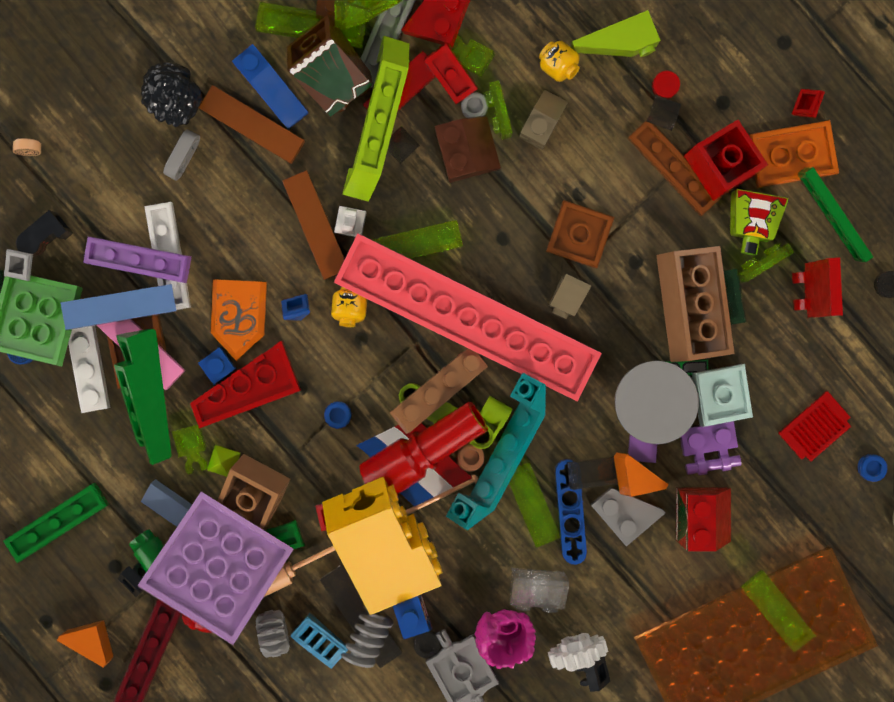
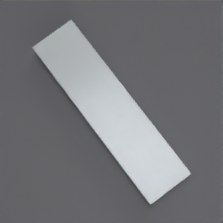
M166 202L144 206L152 249L182 254L173 203ZM157 278L158 286L172 284L176 310L191 308L187 283Z

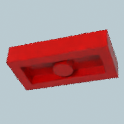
M447 42L425 57L424 61L455 104L478 89V86Z

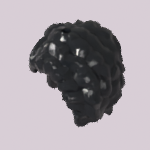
M164 62L155 64L143 76L141 104L147 108L148 113H154L155 119L159 122L166 121L168 125L172 124L174 127L187 125L190 119L196 115L198 107L202 102V94L199 86L194 81H191V73L188 68L177 63Z

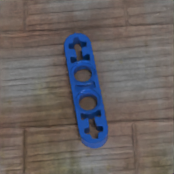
M563 459L555 467L561 551L568 563L576 565L583 562L587 554L579 466L571 459ZM566 464H569L571 469H575V472L570 474V482H576V487L570 485L560 487V483L566 484L565 475L560 474V470H563ZM566 491H573L577 494V501L573 505H565L562 502V496ZM568 518L578 519L579 528L575 532H568L565 529L564 523ZM581 535V540L575 539L576 547L581 549V552L577 553V558H572L571 554H567V551L572 548L571 540L565 541V537L575 538Z

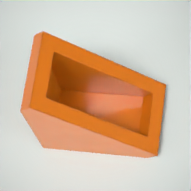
M616 452L614 455L621 495L633 497L664 490L668 487L669 484L628 454Z
M104 620L68 629L57 639L58 642L103 668L114 657Z

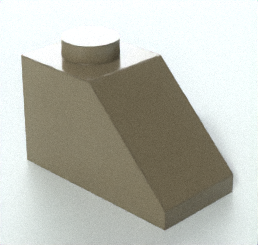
M544 90L527 119L519 138L543 150L568 102Z
M568 274L562 276L548 305L554 308L552 313L564 319H567L568 315L575 317L591 285Z

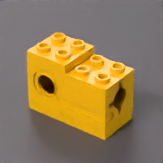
M384 477L352 489V492L348 494H340L322 502L327 535L370 615L442 586L439 575L443 573L442 568L436 558L438 554L435 546L427 538L429 536L424 523H418L414 514L407 516L404 507L399 506L397 502L399 498L394 486H388Z

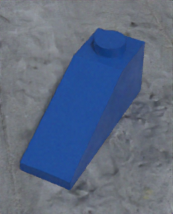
M253 44L232 60L234 65L288 130L309 113Z

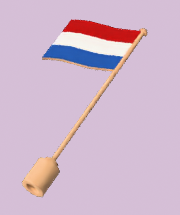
M420 423L410 433L406 434L397 425L356 446L371 457L400 438L409 440L413 432L420 433L426 427ZM447 456L438 462L437 468H428L425 478L401 492L414 505L405 511L409 515L474 482L476 484L479 478L476 475L470 476L450 456ZM334 546L294 565L290 561L286 562L264 597L292 584L293 577L296 576V569L335 551Z

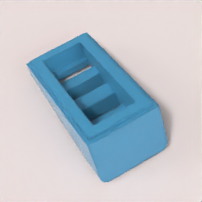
M311 613L304 618L290 635L299 645L331 669L342 658L341 654L348 651L346 644ZM311 626L314 630L306 637L303 633ZM317 633H320L322 637L313 644L311 640ZM326 639L329 640L328 646L321 651L319 647ZM334 646L338 647L337 652L329 658L327 654Z

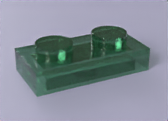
M738 269L724 271L730 323L731 325L745 323L747 321Z

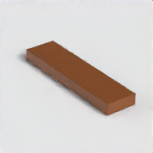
M213 85L199 106V109L290 164L294 162L305 143V140Z
M649 119L627 138L700 216L722 198L719 197L715 201L712 200L685 157Z
M306 170L283 180L284 187L323 279L327 280L338 275L345 258L308 171Z

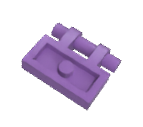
M734 421L706 427H690L680 437L683 456L694 455L695 463L685 465L688 475L695 473L705 475L707 471L718 469L728 471L731 470V467L741 466L739 455L729 457L728 449L738 447ZM718 451L719 459L705 461L704 453Z

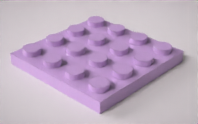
M201 492L139 582L138 587L234 645L291 555L293 548Z

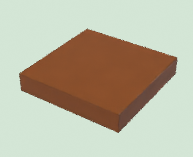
M563 200L546 252L597 269L614 217Z

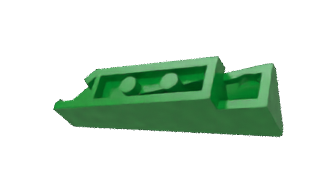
M146 329L116 335L125 361L114 364V368L135 439L140 447L145 446L151 465L171 458L172 453L157 334L155 329Z

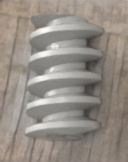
M383 611L372 615H359V618L365 623L364 625L355 624L354 627L360 634L352 633L350 635L355 644H346V648L351 653L341 654L345 661L365 668L375 665L374 658L379 656V648L383 647L385 643L383 638L389 635L387 628H391L394 624L393 620Z

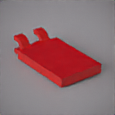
M840 257L805 263V272L792 273V284L805 283V299L793 300L794 311L807 310V318L843 316Z

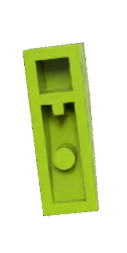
M647 10L572 41L570 47L577 53L624 57H633L639 54L640 57H645L656 51L655 47L659 44L660 38Z

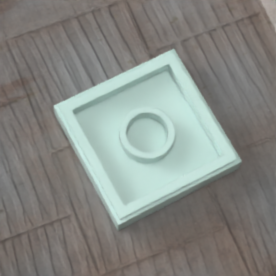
M745 364L692 373V379L699 399L698 417L700 426L706 427L753 417Z

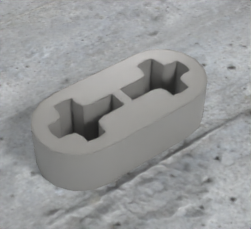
M188 129L183 132L164 167V175L175 181L182 176L199 145L200 135Z

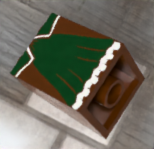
M329 14L287 46L288 72L330 117L336 112L344 111L352 100L358 96H364L373 85L371 72Z

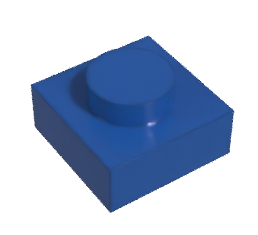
M219 347L198 362L213 385L237 369L222 347Z

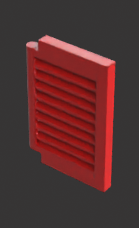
M826 391L778 434L801 460L806 457L811 462L851 428V425L847 422L851 417L832 395Z

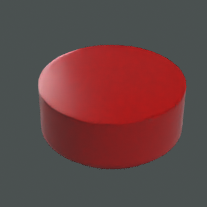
M672 71L658 73L652 82L653 93L660 99H670L680 89L679 77Z

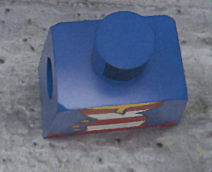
M422 594L393 606L403 639L433 629Z

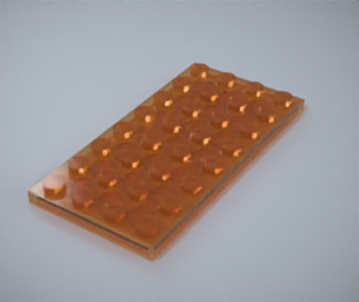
M829 546L634 637L664 702H759L878 646L834 551Z

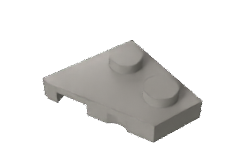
M612 487L590 504L625 546H628L665 514L663 509L638 498L621 495L619 490Z

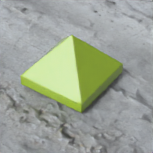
M215 445L207 470L227 477L231 467L239 460L241 453Z

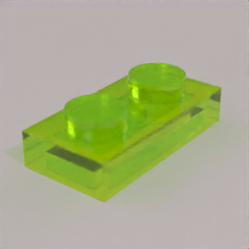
M500 81L489 82V91L485 92V98L488 108L493 107L495 117L491 118L494 133H500L501 140L511 138L513 132Z
M776 243L764 250L766 255L761 259L757 260L753 257L741 265L743 270L736 273L742 283L748 282L793 254L794 251L789 243L782 246Z

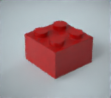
M739 120L734 121L699 142L684 155L713 201L749 180L768 166V163Z

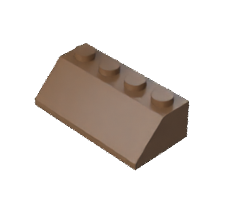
M720 246L673 251L656 255L670 361H692L734 354Z

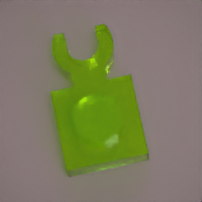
M457 35L455 43H458V46L452 49V51L459 57L465 69L482 77L495 56L494 51L473 39H470L468 44L465 45L462 38Z
M198 425L172 431L178 457H187L185 463L187 474L194 473L192 468L193 462H198L202 471L206 470L207 462L200 456V452L207 450L201 428Z

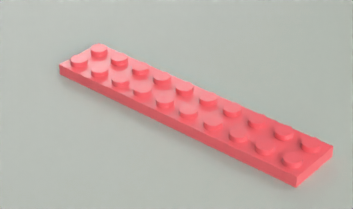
M358 233L334 283L520 374L525 373L547 387L577 402L602 354Z

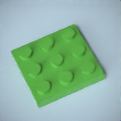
M5 276L0 293V352L62 367L72 329L65 330L61 302L79 300L83 288L35 276H30V281Z

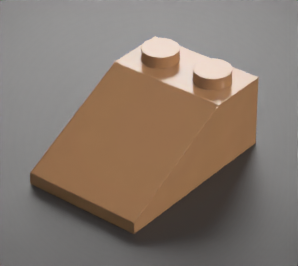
M243 454L231 467L217 502L265 531L291 479Z

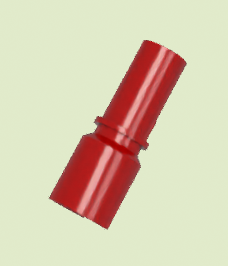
M467 402L420 433L413 432L409 440L400 438L362 462L359 466L362 479L367 484L384 477L387 485H393L398 495L425 478L428 468H437L438 462L488 431L487 424L475 405Z

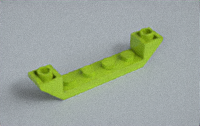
M387 36L382 37L376 63H379L375 84L353 168L348 170L342 195L369 202L379 181L409 69V43Z

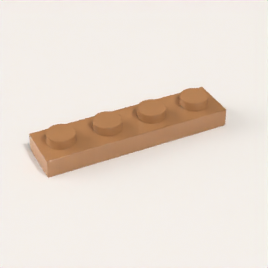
M466 348L389 413L406 434L410 433L488 366L477 352Z

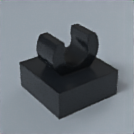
M137 563L133 569L128 566L118 577V580L135 597L144 591L138 587L139 582L143 578L138 574V569L142 567L140 563Z
M604 656L600 657L599 661H595V665L590 668L577 669L578 672L584 671L587 678L582 679L580 685H589L590 692L600 691L611 682Z

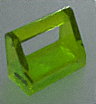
M335 0V27L345 30L370 21L399 4L402 0Z

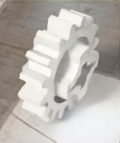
M581 633L576 636L563 638L561 640L562 643L550 649L551 651L548 652L552 668L557 667V670L566 667L567 671H575L595 665V661H599L600 657L606 656L608 648L603 636L598 637V635L590 637L588 633Z

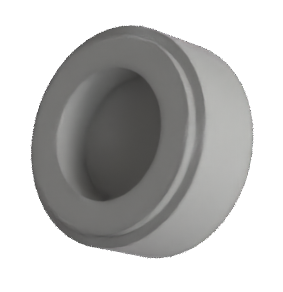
M473 92L464 98L461 103L463 115L466 118L484 117L488 111V101L481 93Z

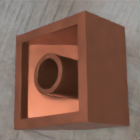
M487 117L459 119L435 126L449 183L501 169Z

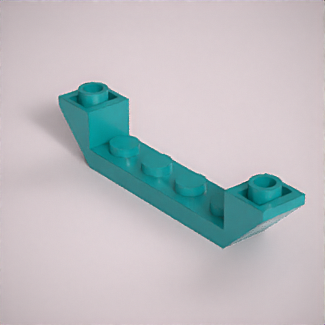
M522 373L510 397L520 403L470 496L458 492L446 515L447 518L466 530H469L495 510L545 417L546 385L525 373Z

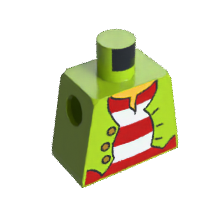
M740 189L731 192L730 234L731 236L743 238L741 253L757 255L760 241L770 242L774 240L787 206L788 198Z

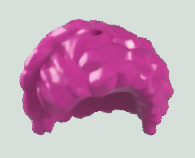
M505 609L494 614L490 612L483 613L482 618L477 623L474 635L476 636L475 643L479 655L485 659L488 665L496 666L497 669L502 667L514 668L516 663L522 664L523 661L527 662L533 656L536 631L528 615L524 612L518 613L517 611Z

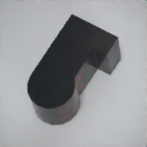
M48 210L17 237L16 247L18 251L39 256L44 253L46 246L54 239L66 240L73 232L57 212Z

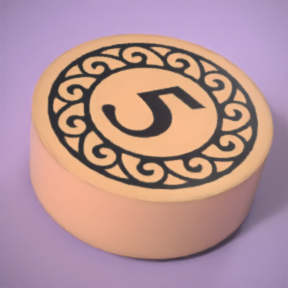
M16 139L13 141V153L23 156L40 155L41 143L35 139Z

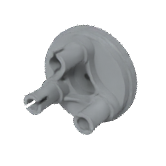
M649 361L635 366L621 379L615 393V411L622 427L634 438L650 444H664L680 438L690 429L698 413L699 399L694 382L684 370L668 362Z

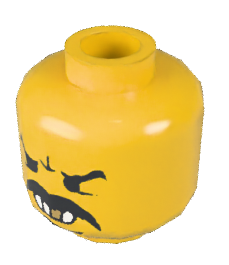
M552 41L542 49L539 55L541 60L540 68L557 82L564 81L567 78L571 80L580 69L578 66L580 57L564 41H556L555 43Z
M341 287L340 290L333 294L331 316L339 321L340 326L355 327L356 323L362 322L366 317L367 299Z

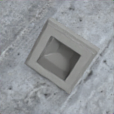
M7 249L4 276L30 281L33 254Z

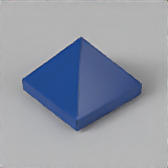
M307 294L281 301L284 320L301 321L310 313Z

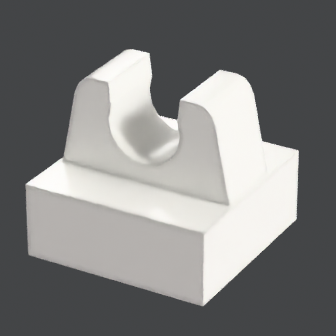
M339 206L334 232L356 237L357 233L362 235L367 212Z

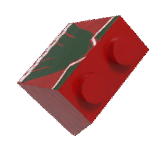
M676 487V541L687 551H717L731 542V488Z

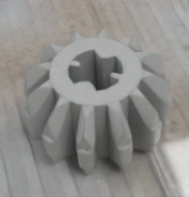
M270 610L259 614L256 618V630L262 654L266 658H274L287 653L290 645L287 624L283 613L280 610Z

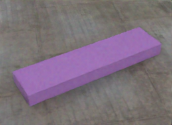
M88 237L83 263L187 283L192 256Z

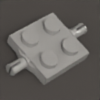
M446 629L441 630V633L440 631L437 632L435 635L443 648L439 653L426 659V664L447 702H485L482 696L487 690L498 685L499 681L491 666L479 655L474 635L472 634L461 641L452 643Z

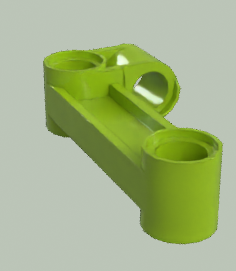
M415 383L405 385L399 393L400 402L405 400L404 393L407 389L414 388L417 390L420 386ZM489 395L480 412L487 424L489 439L484 443L473 440L470 444L478 449L490 447L513 409ZM445 402L426 419L436 423L458 408L449 402Z

